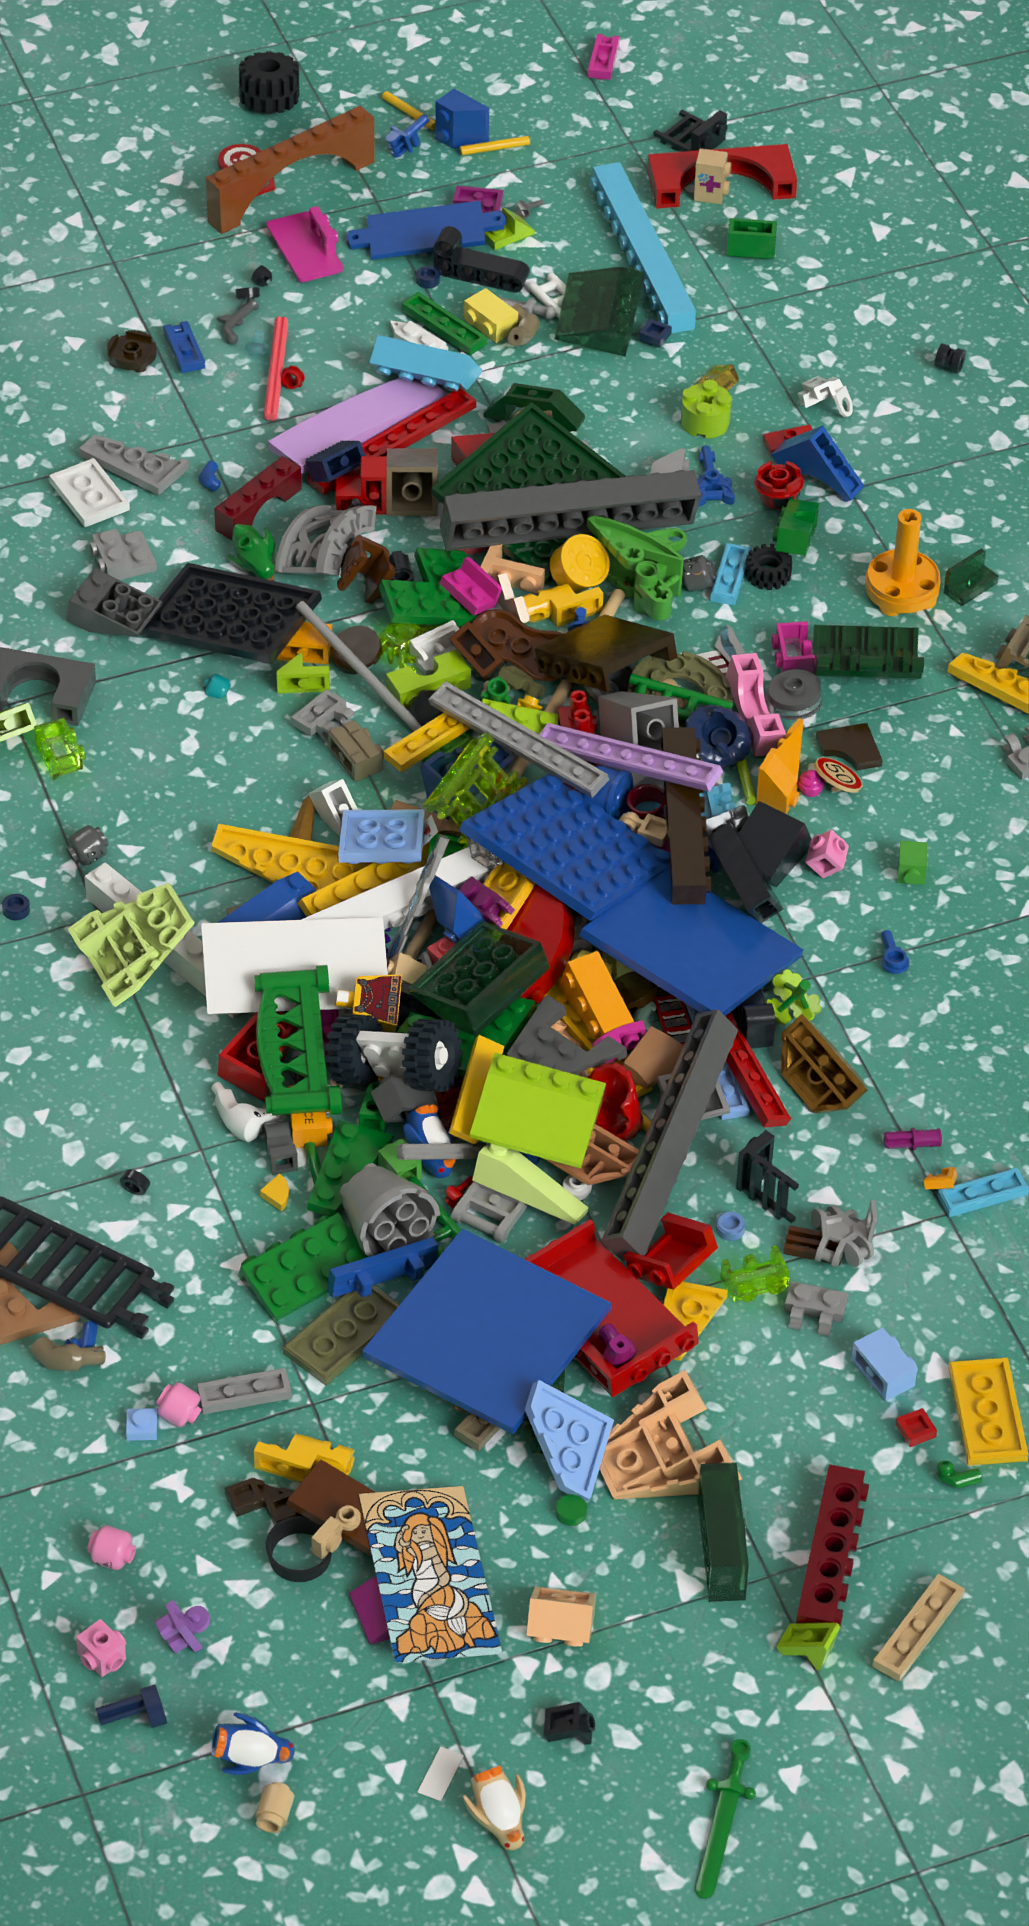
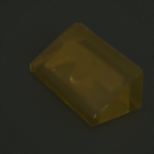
M731 364L714 365L695 384L703 383L705 380H715L719 386L728 391L739 381V377L734 366Z

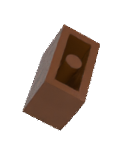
M469 621L449 638L452 645L484 681L488 680L505 665L501 657Z

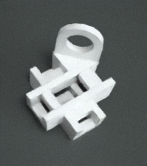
M816 376L801 383L803 391L797 393L800 406L804 405L807 408L831 397L835 400L838 411L843 417L851 416L853 410L852 401L846 385L843 386L840 379L836 377L824 379ZM843 399L846 401L847 411L843 408Z

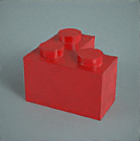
M361 456V475H342L336 478V510H347L351 501L356 498L363 505L376 506V515H387V456Z

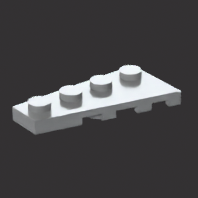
M93 435L79 448V456L87 460L94 458L101 467L158 496L190 468L189 460L181 458L179 461L170 459V455L159 453L158 455L146 452V448L138 446L136 448H128L124 446L123 442L98 435Z

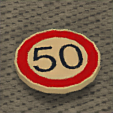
M820 757L816 760L814 764L815 769L825 780V783L833 785L831 791L840 792L843 790L856 793L862 788L863 784L859 776L843 763L827 757Z

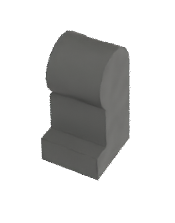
M287 1120L264 1124L266 1150L272 1175L298 1171L297 1150L295 1144H293ZM290 1158V1162L286 1165L276 1164L278 1159Z

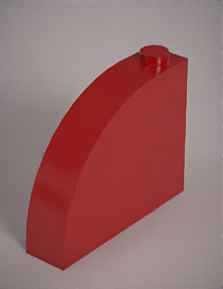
M535 883L529 896L501 939L487 951L471 955L484 966V971L512 995L534 1000L538 1004L557 982L569 961L575 936V924L571 908Z

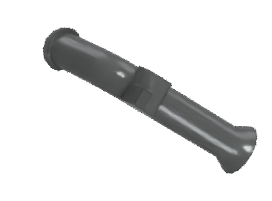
M248 298L246 304L232 316L226 314L217 317V321L223 323L222 331L229 344L233 345L238 342V335L232 329L235 326L242 325L243 319L250 312L258 309V304L254 299Z

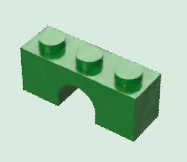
M790 498L787 507L782 506L781 515L778 517L777 526L774 527L772 541L777 542L776 551L806 556L810 546V538L814 535L817 527L820 503Z

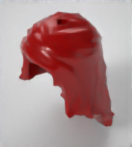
M616 1062L605 1063L595 1067L587 1078L606 1083L596 1124L623 1141L635 1138L643 1127V1115L640 1110L632 1072Z

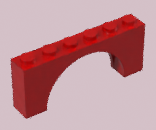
M788 144L711 149L728 152L727 162H731L730 174L745 176L757 181L768 190L773 200L796 198L797 176ZM699 150L648 154L647 173L656 209L680 207L681 192L689 183L695 180L696 161Z

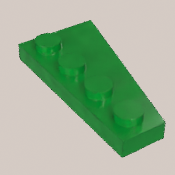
M339 1120L308 1200L307 1210L330 1217L339 1213L343 1208L342 1196L340 1195L341 1187L349 1182L367 1164H377L378 1150L389 1143H393L394 1135Z

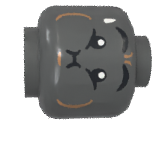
M703 555L685 559L681 586L685 585L686 589L690 592L711 587L713 580L716 579V571L712 560H707Z

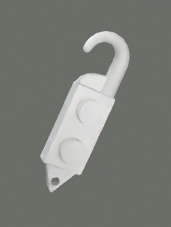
M390 321L394 339L448 350L446 342L414 322Z

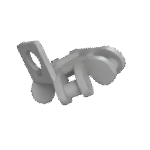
M870 1200L866 1218L862 1220L858 1219V1213L855 1210L849 1209L843 1213L836 1205L829 1206L826 1212L820 1208L812 1210L810 1216L811 1223L814 1228H821L822 1239L815 1255L816 1261L821 1262V1260L830 1262L832 1267L837 1268L844 1252L848 1264L852 1267H857L862 1264L863 1259H869L874 1255L872 1238L877 1223L875 1200ZM829 1240L838 1243L835 1252L826 1249Z

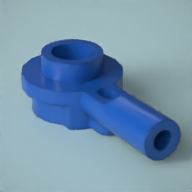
M890 930L883 931L881 937L886 949L885 956L882 958L883 969L892 974L905 972L909 967V958L900 947H896L892 932Z

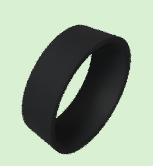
M294 1516L278 1522L270 1530L266 1538V1552L271 1567L277 1575L292 1582H307L318 1578L326 1571L330 1564L331 1552L328 1553L327 1557L320 1564L305 1570H293L283 1567L272 1557L275 1546L283 1538L298 1533L313 1536L321 1526L305 1516Z

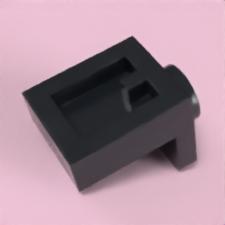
M581 1702L545 1708L543 1736L548 1742L578 1737L584 1745L592 1743L595 1720L592 1713H589Z

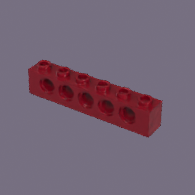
M829 1464L796 1623H838L841 1628L844 1610L838 1609L839 1603H846L849 1584H845L844 1579L845 1576L851 1577L854 1559L849 1558L850 1551L856 1552L859 1534L854 1533L855 1526L861 1527L864 1509L859 1508L860 1501H867L869 1484L864 1483L865 1471Z

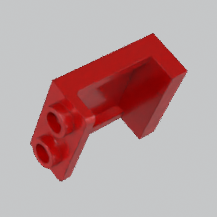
M667 1212L660 1219L665 1233L648 1248L645 1256L627 1251L624 1254V1258L627 1263V1269L637 1279L674 1290L718 1249V1245L709 1224Z

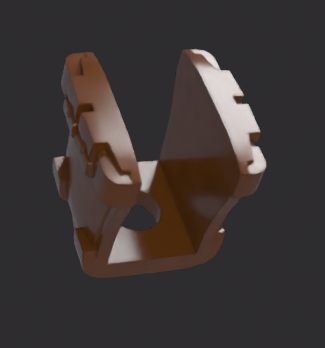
M357 535L343 556L341 574L337 581L338 589L344 591L359 572L363 573L366 579L365 602L374 603L377 598L382 596L379 589L381 580H391L395 575V568L389 562V550L377 542ZM365 551L371 554L369 558H367V553Z

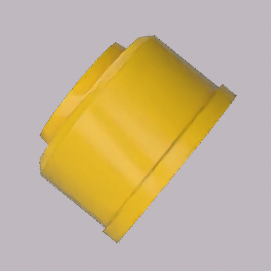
M579 534L569 538L564 544L554 550L550 558V571L558 586L567 583L574 593L583 592L603 582L610 568L609 556L605 547L596 538L586 534Z

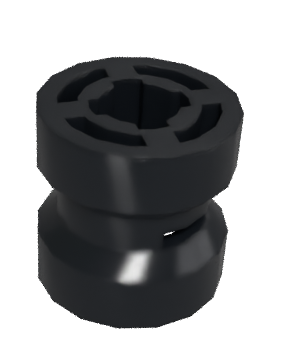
M941 343L935 357V367L941 369L946 367L950 368L951 372L960 373L964 365L966 350L961 348L952 349L950 345Z

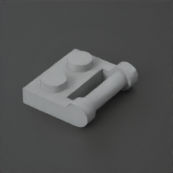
M474 1181L453 1209L451 1219L459 1224L464 1222L494 1236V1240L504 1243L510 1230L526 1210L527 1204ZM469 1208H472L501 1223L498 1226L467 1211Z

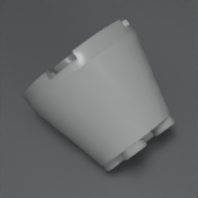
M374 1163L367 1164L340 1189L344 1210L358 1244L367 1257L422 1241L435 1235L432 1230L437 1216H440L436 1200L424 1188L386 1168L377 1166Z

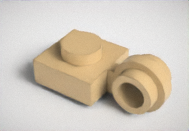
M627 812L619 819L626 824V827L646 837L651 844L662 847L667 839L665 819L647 814L645 819L641 820L634 812Z
M347 1505L337 1511L335 1519L331 1516L311 1537L312 1553L322 1560L329 1552H334L342 1541L341 1532L343 1530L352 1531L359 1526L361 1522L359 1510Z

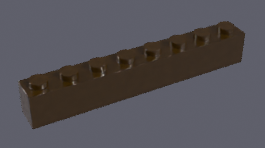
M694 727L662 728L661 751L702 761V758H697V755H700V738H695ZM663 780L672 904H705L706 893H711V876H706V873H709L710 862L709 856H704V853H708V836H703L702 834L706 833V816H701V813H705V797H700L699 794L703 793V790Z

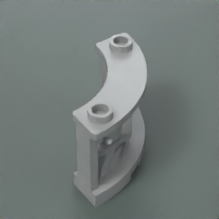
M318 505L302 511L291 522L282 538L278 553L274 559L275 572L287 575L339 576L341 562L348 547L347 541L361 533L374 532L376 506H355L347 510H331L329 505ZM320 531H327L318 536L311 544L309 538L313 534ZM296 561L298 565L302 563L301 567H295ZM313 561L316 563V567H311Z

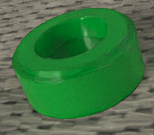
M574 1494L561 1497L556 1506L558 1520L568 1526L581 1524L587 1516L585 1500Z

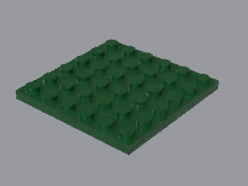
M531 402L431 488V495L444 504L445 496L453 494L462 495L479 491H499L505 488L518 489L528 486H547L554 483L566 484L574 483L577 479L594 481L603 478H623L626 475ZM569 538L502 545V551L518 563L545 569V585L553 578L550 571V558L554 550L564 544Z

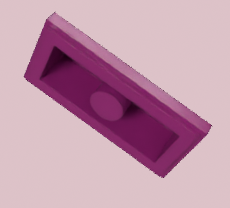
M377 1576L349 1593L369 1645L390 1639Z

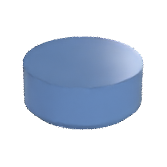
M725 1212L717 1218L716 1232L724 1240H738L745 1233V1219L736 1212Z

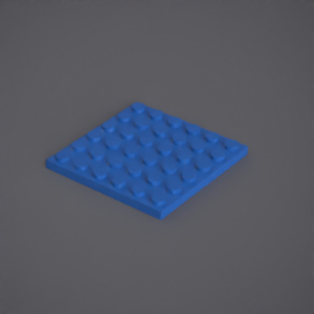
M550 774L463 821L459 830L589 921L606 912L669 867V855L665 850L657 848L648 842L646 837L635 833L626 827L624 822L613 818L602 807L584 799L580 792L572 790L563 784L558 777Z

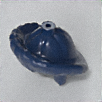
M712 704L696 708L685 721V728L694 727L695 738H700V755L698 756L702 758V761L725 768L737 764L738 761H743L745 756L749 754L753 738L751 728L747 725L746 720L741 718L737 712H733L732 709Z

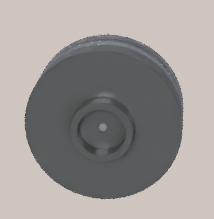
M801 669L787 670L776 675L769 683V700L774 707V713H778L780 718L786 720L806 719L817 713L822 705L820 680L809 671Z

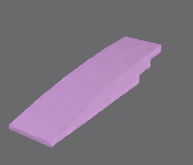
M398 378L349 398L297 424L269 440L268 449L277 456H284L301 466L302 474L308 470L305 463L306 458L321 452V450H325V448H329L333 444L340 443V441L358 440L362 444L443 398L448 393L437 385H425L419 379L413 378V381H406Z

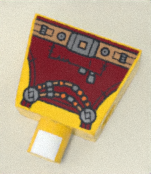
M402 975L356 977L354 991L337 990L336 1006L352 1008V1015L373 1016V1018L378 1019L377 1024L382 1025L383 1029L381 1032L395 1033L398 1022Z

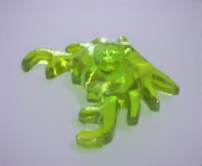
M390 622L378 635L382 643L381 657L387 651L388 663L393 664V656H396L399 669L409 666L406 665L408 663H416V657L407 654L410 653V640L441 625L427 626V624ZM414 665L410 666L416 673L417 668Z

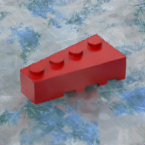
M276 1011V1013L279 1014V1015H284V1014H286L287 1012H289V1011ZM256 1012L219 1054L218 1076L265 1102V1096H268L270 1090L265 1081L258 1057L256 1042L258 1012ZM285 1021L277 1023V1027L280 1029L278 1037L281 1039L290 1037L299 1029ZM287 1045L279 1048V1051L282 1053L280 1058L282 1063L290 1048Z

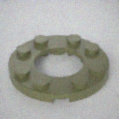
M683 651L682 654H677L678 658L672 661L648 656L632 672V674L660 682L671 678L685 679L695 684L703 694L733 702L730 693L731 686L725 675L713 663L693 653ZM628 684L627 692L635 693L636 686ZM646 689L645 694L655 695V691ZM678 719L679 728H685V721Z

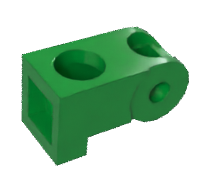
M369 1084L359 1112V1126L386 1132L387 1122H384L371 1094L379 1085Z

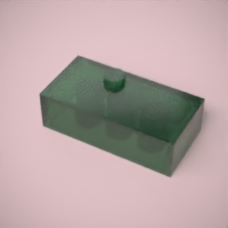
M737 1462L700 1464L697 1503L708 1602L746 1600L749 1562L745 1537L746 1522L745 1518H743Z

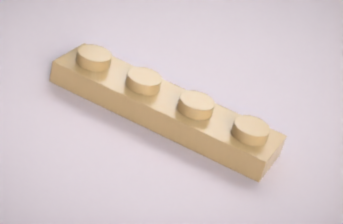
M937 1574L874 1658L872 1667L900 1682L962 1599L965 1588Z

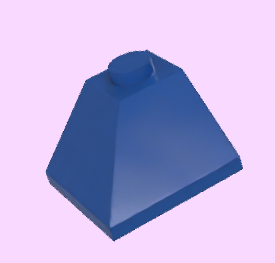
M435 875L429 890L437 921L445 929L443 935L454 944L459 941L466 947H469L488 925V922L461 891Z

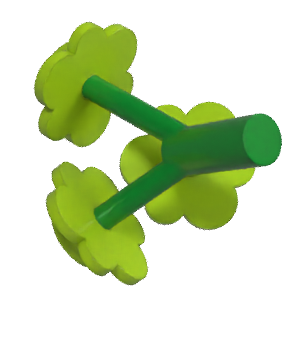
M785 969L782 971V974H776L773 977L772 984L775 986L772 990L773 994L780 996L785 1001L784 1003H779L776 998L765 1001V1003H772L776 1022L786 1025L792 1020L788 1014L789 1005L795 1019L803 1014L811 1021L814 1019L815 1014L821 1011L819 996L816 994L808 996L806 994L811 987L810 982L802 980L798 973H792L789 969Z

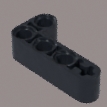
M452 226L444 227L434 244V268L438 269L443 277L517 293L522 290L530 274V268L522 261L462 248V235L457 228Z
M759 989L733 1009L736 1022L751 1049L770 1047L774 1044V1008L772 1003H765L762 989Z

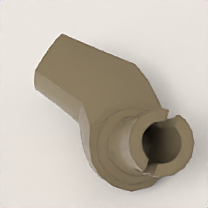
M517 303L511 307L518 312L519 325L510 331L508 342L515 346H525L536 335L540 327V321L535 314H528Z
M40 1337L30 1348V1353L47 1369L75 1372L81 1366L103 1365L106 1360V1352L103 1351V1346L80 1348L75 1343L59 1346L47 1337Z

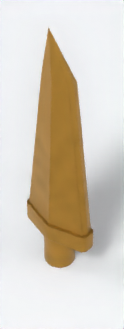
M309 795L302 803L289 837L313 841L315 807Z

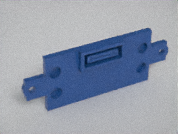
M481 200L367 215L368 228L348 231L347 244L350 246V250L370 247L372 260L434 252V244L442 229L452 226L457 228L462 235V248L486 245L484 232L503 230L506 218L502 211L482 213Z

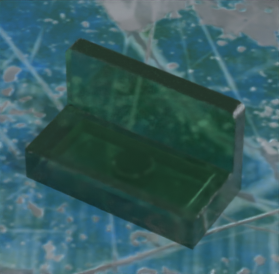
M982 548L946 571L944 594L960 606L967 604L998 583L999 576L984 565L986 551Z

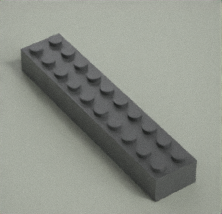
M678 470L670 473H652L641 476L629 475L623 478H603L594 481L581 480L566 484L554 483L547 486H528L518 489L505 488L499 491H479L462 495L453 494L445 496L440 530L445 550L450 551L569 538L579 534L594 535L587 527V518L593 515L612 519L639 530L694 524L701 492L695 470Z

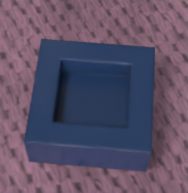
M650 318L640 330L639 340L660 348L671 335L672 326Z

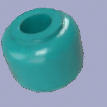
M213 674L211 679L206 678L203 685L206 688L205 695L219 699L227 695L231 686L230 680L219 674Z

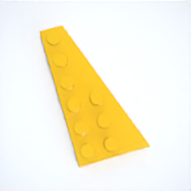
M218 824L211 845L212 852L272 883L298 871L316 891L375 863L360 862L349 864L347 862H339V846L224 824Z
M430 841L422 847L421 862L410 864L402 862L372 863L302 898L298 905L305 916L308 917L424 867L427 862Z

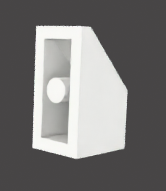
M343 779L330 781L308 793L319 817L339 836L341 835L343 810H358Z

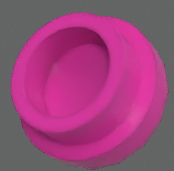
M815 770L805 771L798 778V787L805 796L815 797L824 789L825 780Z

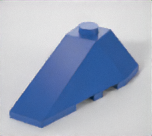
M297 871L277 880L217 923L304 919L306 916L298 902L302 898L316 892V889Z

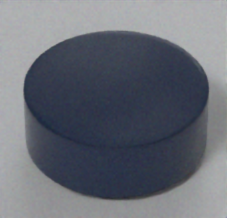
M431 266L418 269L416 272V283L420 287L427 289L438 286L440 283L439 270Z
M11 894L4 898L2 902L4 916L10 920L26 918L30 913L29 899L22 894Z

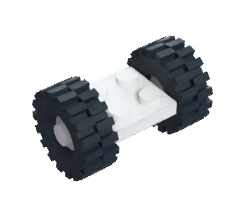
M343 1014L336 1018L337 1023H332L331 1028L333 1031L328 1032L327 1038L330 1040L329 1044H326L325 1050H328V1055L325 1056V1059L330 1064L327 1067L328 1073H332V1080L336 1081L339 1085L367 1087L369 1084L376 1082L378 1076H395L409 1078L407 1083L409 1086H413L412 1088L415 1090L443 1092L448 1091L449 1087H453L455 1084L454 1079H457L459 1076L457 1069L461 1068L462 1064L459 1061L460 1056H462V1049L459 1048V1045L462 1044L461 1038H457L459 1031L457 1028H454L455 1024L449 1022V1020L418 1019V1021L412 1023L413 1027H409L408 1034L381 1032L383 1027L381 1024H377L378 1019L369 1015Z

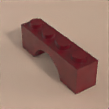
M284 456L273 462L214 508L215 531L232 540L233 527L236 524L252 526L257 512L269 499L277 497L286 502L302 490L301 466Z

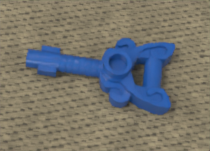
M708 445L702 446L701 452H699V459L704 464L705 474L700 475L699 479H697L701 492L698 507L711 500H723L724 503L733 505L735 494L731 488V478H723L724 476L714 469V451H711Z

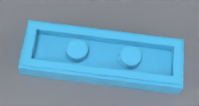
M726 543L710 601L736 606L745 575L746 557L751 547Z
M1014 1168L954 1185V1188L939 1189L937 1196L948 1217H953L1027 1196L1029 1194V1187L1019 1169Z

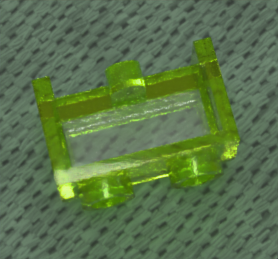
M65 718L34 726L35 745L53 780L60 775L83 769V760H86L84 748L81 744H77L75 730L73 727L68 726Z
M777 1245L771 1246L770 1261L757 1264L755 1256L748 1254L743 1258V1267L732 1271L728 1259L722 1260L720 1278L724 1282L733 1302L739 1300L750 1302L760 1294L769 1292L775 1295L782 1292L785 1287H788L790 1271Z

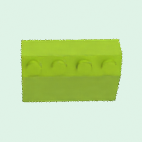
M494 1053L469 1138L581 1169L600 1111L606 1083Z

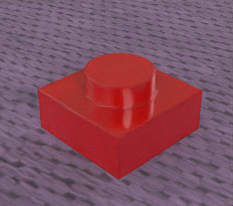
M923 1408L896 1418L895 1425L909 1447L931 1440L937 1436V1429Z

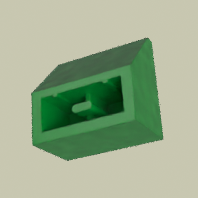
M729 218L727 256L774 259L777 221Z

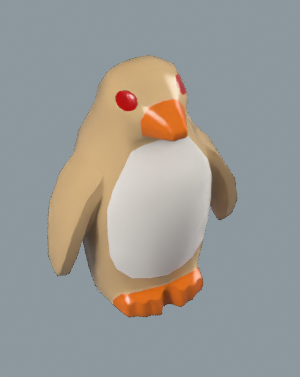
M497 1766L471 1778L476 1805L466 1795L463 1796V1801L471 1816L488 1829L506 1850H516L524 1844L525 1838L522 1829V1815L525 1809L526 1797L525 1788L520 1776L515 1775V1790L501 1766Z

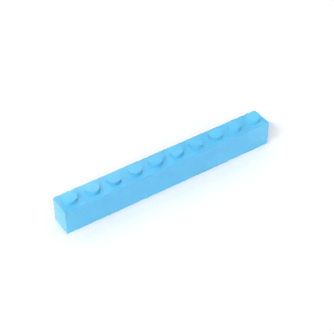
M617 162L593 167V177H590L591 190L596 192L598 204L603 206L606 220H610L613 234L618 236L620 247L622 250H625L629 265H633L635 277L641 281L643 293L648 295L650 307L656 311L658 321L672 326L671 334L695 329L696 309L621 163Z

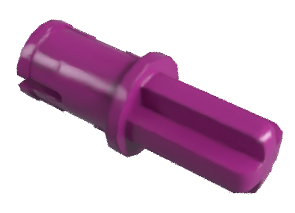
M911 1128L910 1131L884 1133V1146L887 1149L912 1148V1150H916L918 1147H941L942 1145L940 1128L930 1130H915V1128Z

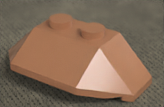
M595 1124L581 1169L552 1160H545L583 1183L592 1185L628 1176L639 1150Z

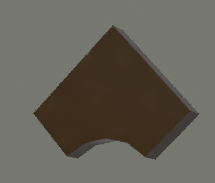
M867 723L816 731V740L823 756L843 758L851 763L856 771L882 766V757Z

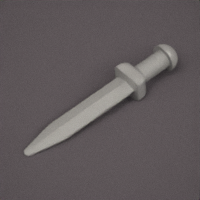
M499 297L509 306L517 303L520 304L528 314L546 316L547 319H552L556 315L554 306L537 305L536 300L533 298H529L527 302Z

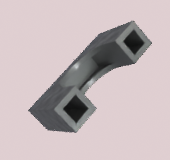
M0 647V711L4 709L11 691L17 685L26 681L42 680L57 687L51 702L53 722L78 726L96 684L95 664Z

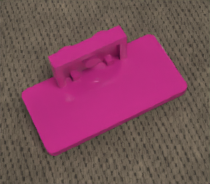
M318 206L309 208V211L267 222L268 231L299 282L311 281L343 271V265L336 255L337 232L330 227L327 215H323Z

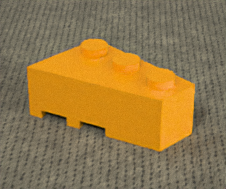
M598 951L567 963L558 986L595 1040L618 1027L634 1022Z

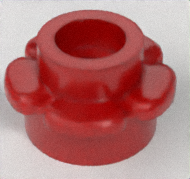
M291 365L289 368L285 367L283 369L281 381L286 388L295 389L303 385L302 382L305 381V375L297 366Z

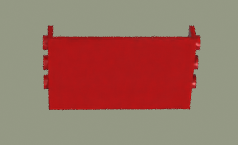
M591 1219L574 1227L567 1234L551 1241L541 1250L525 1258V1260L611 1302V1311L574 1356V1359L612 1398L635 1383L643 1381L649 1374L661 1367L667 1366L673 1359L684 1352L691 1351L695 1345L699 1344L697 1324L693 1321L684 1326L596 1238L594 1222ZM606 1324H613L619 1334L631 1339L636 1346L637 1352L635 1356L624 1365H613L603 1356L607 1346L598 1337V1332Z

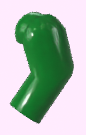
M948 1460L941 1461L937 1465L938 1471L936 1474L938 1479L954 1488L960 1489L982 1482V1475L978 1468L958 1472L953 1469L954 1465Z

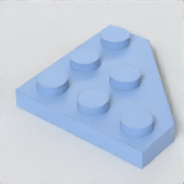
M538 1380L532 1384L525 1407L526 1414L559 1490L567 1494L578 1495L586 1502L591 1499L614 1419Z

